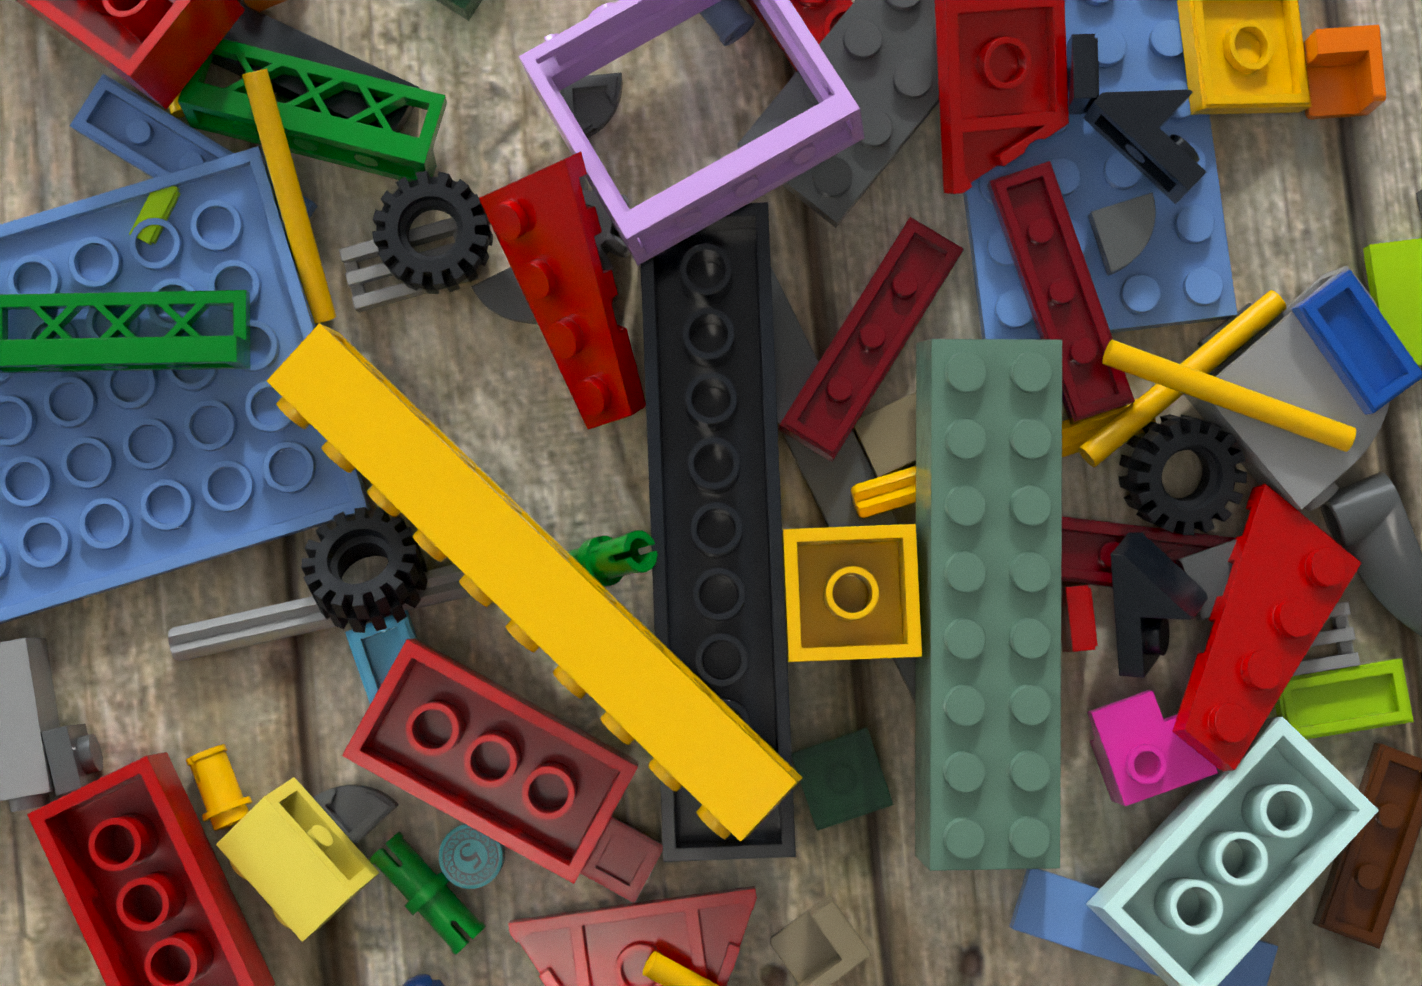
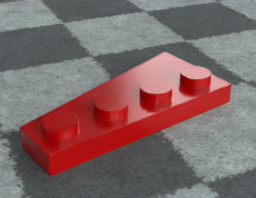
M1266 484L1254 487L1251 490L1245 508L1250 510V514L1243 535L1236 537L1237 541L1228 560L1233 566L1222 596L1216 597L1209 621L1214 624L1204 653L1197 654L1172 730L1174 734L1221 771H1232L1237 768L1361 565L1358 559Z

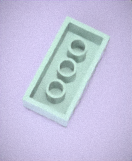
M1273 717L1265 720L1235 770L1221 771L1217 768L1218 774L1202 779L1086 903L1168 986H1218L1379 811L1283 717Z

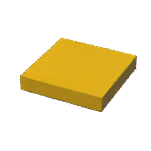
M1177 0L1188 90L1193 92L1189 97L1191 115L1299 113L1312 107L1298 0Z

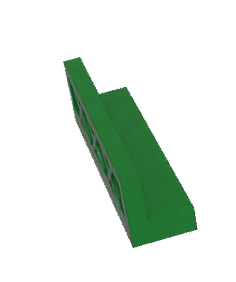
M226 39L220 41L182 89L178 99L190 127L261 145L243 79L225 88L204 83L213 54L239 61L245 73L253 72L249 64L262 67V69L267 68L270 80L282 74L298 77L306 88L307 93L286 104L277 102L291 153L396 180L406 177L408 182L417 180V172L427 171L430 177L434 176L437 164L433 147L447 105L446 95ZM311 81L322 83V85L315 88ZM343 90L360 93L369 108L348 119L332 116L323 100ZM373 97H377V98H381V99H385V100H383V101H381V102H379V103L376 104V102H375V100H374ZM316 105L319 112L308 110V108ZM404 105L427 110L419 138L393 131L384 116ZM376 120L380 128L368 124Z
M247 290L0 294V373L250 369V293ZM193 306L184 317L173 308ZM210 306H233V335L202 336L191 325ZM147 307H161L177 323L164 337H138L128 327ZM83 308H97L113 324L100 338H74L64 328ZM109 308L128 309L118 318ZM32 309L49 325L36 339H8V310ZM45 309L64 310L54 319ZM185 331H186L190 336H182V335H183V334L185 333ZM58 334L62 339L53 338Z

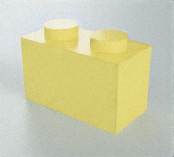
M295 777L264 796L216 844L229 859L233 870L256 889L272 907L278 921L291 929L302 942L329 921L380 873Z

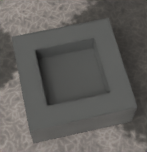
M86 724L66 725L41 732L56 796L71 793L99 779L97 772L103 769V755L96 736L88 734Z

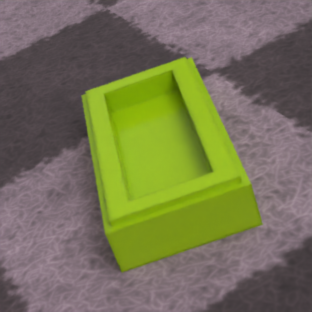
M1422 238L1369 244L1363 248L1369 293L1381 314L1416 364L1422 367Z
M1389 659L1292 676L1275 704L1277 717H1283L1306 740L1414 722L1402 659Z

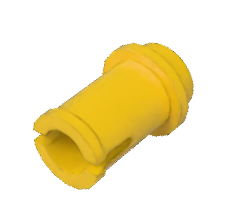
M225 744L209 748L186 759L207 810L201 816L204 822L211 821L214 831L237 824L249 812L247 805L252 803L250 796L243 797L226 753L227 748Z

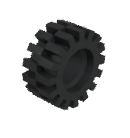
M427 171L417 172V180L408 182L406 177L395 182L399 187L398 190L393 194L387 190L381 197L384 206L381 211L375 209L373 221L376 224V231H372L373 241L378 247V255L383 263L407 287L416 291L418 288L425 289L428 294H439V289L448 288L450 292L461 289L459 286L460 282L468 279L471 283L478 276L476 270L480 264L486 265L490 257L487 252L488 246H492L493 243L490 222L479 201L478 195L474 194L469 185L459 179L456 182L452 180L450 174L439 171L438 177H430ZM430 210H439L449 214L457 224L458 232L454 245L446 253L439 256H425L418 253L412 248L409 240V231L413 221L420 214Z
M1171 414L1160 416V424L1153 421L1149 422L1142 428L1145 432L1142 438L1134 435L1126 443L1134 448L1131 457L1121 454L1119 465L1128 468V475L1118 476L1119 485L1130 492L1129 495L1123 498L1129 507L1138 510L1137 516L1172 533L1175 531L1182 535H1194V529L1204 533L1215 529L1212 519L1215 518L1225 522L1232 515L1225 508L1228 501L1239 505L1244 494L1233 490L1235 482L1247 483V472L1236 467V464L1246 461L1243 451L1232 448L1231 446L1237 442L1230 433L1221 431V426L1212 422L1182 414L1181 417ZM1191 450L1201 461V480L1197 488L1190 495L1182 498H1172L1165 491L1162 484L1164 466L1175 453Z
M366 507L354 508L355 519L347 521L344 512L333 516L337 527L331 530L323 523L316 530L321 541L320 543L308 540L304 549L309 558H302L301 568L305 574L303 578L320 612L326 619L330 617L335 626L344 630L349 622L354 632L365 633L366 622L371 621L375 630L379 631L387 628L384 620L385 617L392 614L397 623L407 617L402 607L405 603L413 608L417 607L421 601L417 589L426 590L428 582L424 573L427 572V566L418 543L412 537L413 532L410 527L407 528L404 519L399 516L390 519L389 514L381 508H376L373 518H370ZM382 556L388 559L385 569L369 581L350 584L342 580L346 570L363 558Z

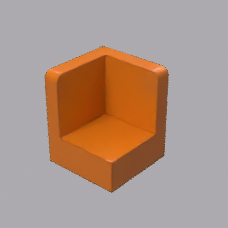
M1379 25L1315 29L1303 42L1312 106L1305 109V115L1308 119L1368 116L1386 100Z

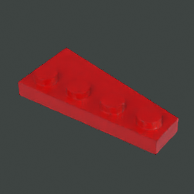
M580 151L480 197L479 201L583 421L589 430L632 416L646 407V402L627 328L616 323L612 302L613 297L618 295L612 270L602 269L594 236L602 233L596 207L586 206L579 178L586 175L587 172L582 152Z

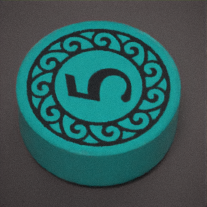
M462 824L450 831L443 839L439 849V864L443 874L451 883L465 889H476L490 883L501 871L505 860L504 845L466 824Z

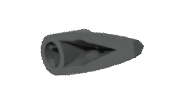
M1378 472L1338 489L1328 501L1320 506L1321 512L1334 540L1361 562L1357 572L1369 590L1391 614L1422 637V552L1395 486L1385 473Z

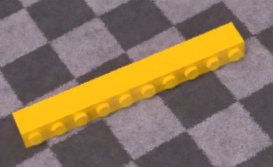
M319 323L269 377L267 382L282 396L276 403L277 407L302 429H306L311 424L327 440L321 449L340 468L348 473H351L356 468L373 485L366 492L379 507L395 518L400 512L405 515L418 528L412 535L418 545L439 562L448 557L464 573L459 583L476 601L485 607H489L494 602L511 619L505 627L521 645L533 653L540 647L558 664L552 671L557 680L580 699L588 693L606 711L600 717L606 728L626 745H630L635 739L653 757L648 763V767L666 786L675 792H678L683 786L702 804L696 811L697 815L718 836L726 839L732 833L740 842L747 838L803 779L798 772L339 332Z

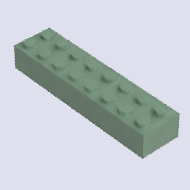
M929 339L916 343V539L922 657H915V857L930 871L1060 868L1062 340Z

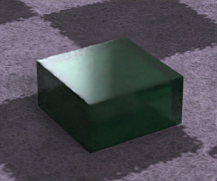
M862 727L791 751L796 772L803 777L800 784L817 831L894 805L867 727Z

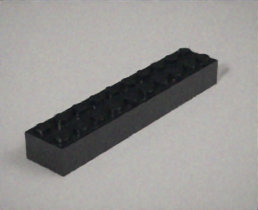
M768 202L748 203L641 263L651 537L655 542L654 545H651L652 552L657 551L658 554L656 563L652 568L655 636L792 767ZM660 780L663 862L796 857L793 789L759 826L740 842L732 833L726 839H723L713 832L696 813L702 804L683 786L678 792H675Z

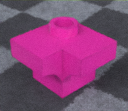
M1147 690L1087 712L1094 739L1090 740V744L1112 802L1128 806L1218 774L1216 766L1172 732L1177 715L1163 718L1153 691Z

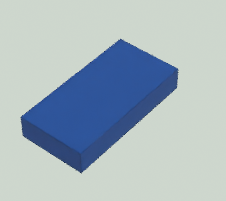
M1350 269L1337 275L1291 309L1365 415L1375 413L1422 379L1421 369Z

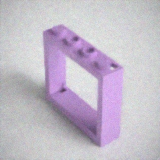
M619 0L617 2L605 3L593 10L585 20L560 34L556 33L545 36V42L519 56L534 91L572 155L580 151L582 152L587 172L585 177L637 265L864 139L861 112L858 104L790 0H753V2L819 104L632 209L628 208L559 91L721 0Z

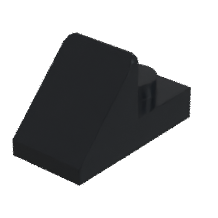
M1191 90L1102 92L1092 103L1083 118L1176 204L1202 178L1206 171L1198 164L1200 160L1199 155L1186 140L1175 134L1168 136L1160 128L1177 112L1193 92Z
M1129 532L1110 554L1119 676L1145 678L1160 655L1164 656L1167 652L1170 637L1168 619H1193L1207 601L1208 596L1191 577L1143 533Z

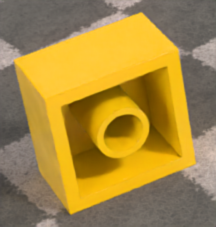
M916 524L783 529L788 662L922 657Z

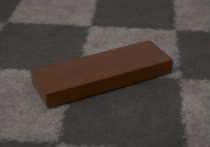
M1374 743L1358 790L1379 811L1334 859L1312 924L1380 949L1422 826V759L1389 746Z

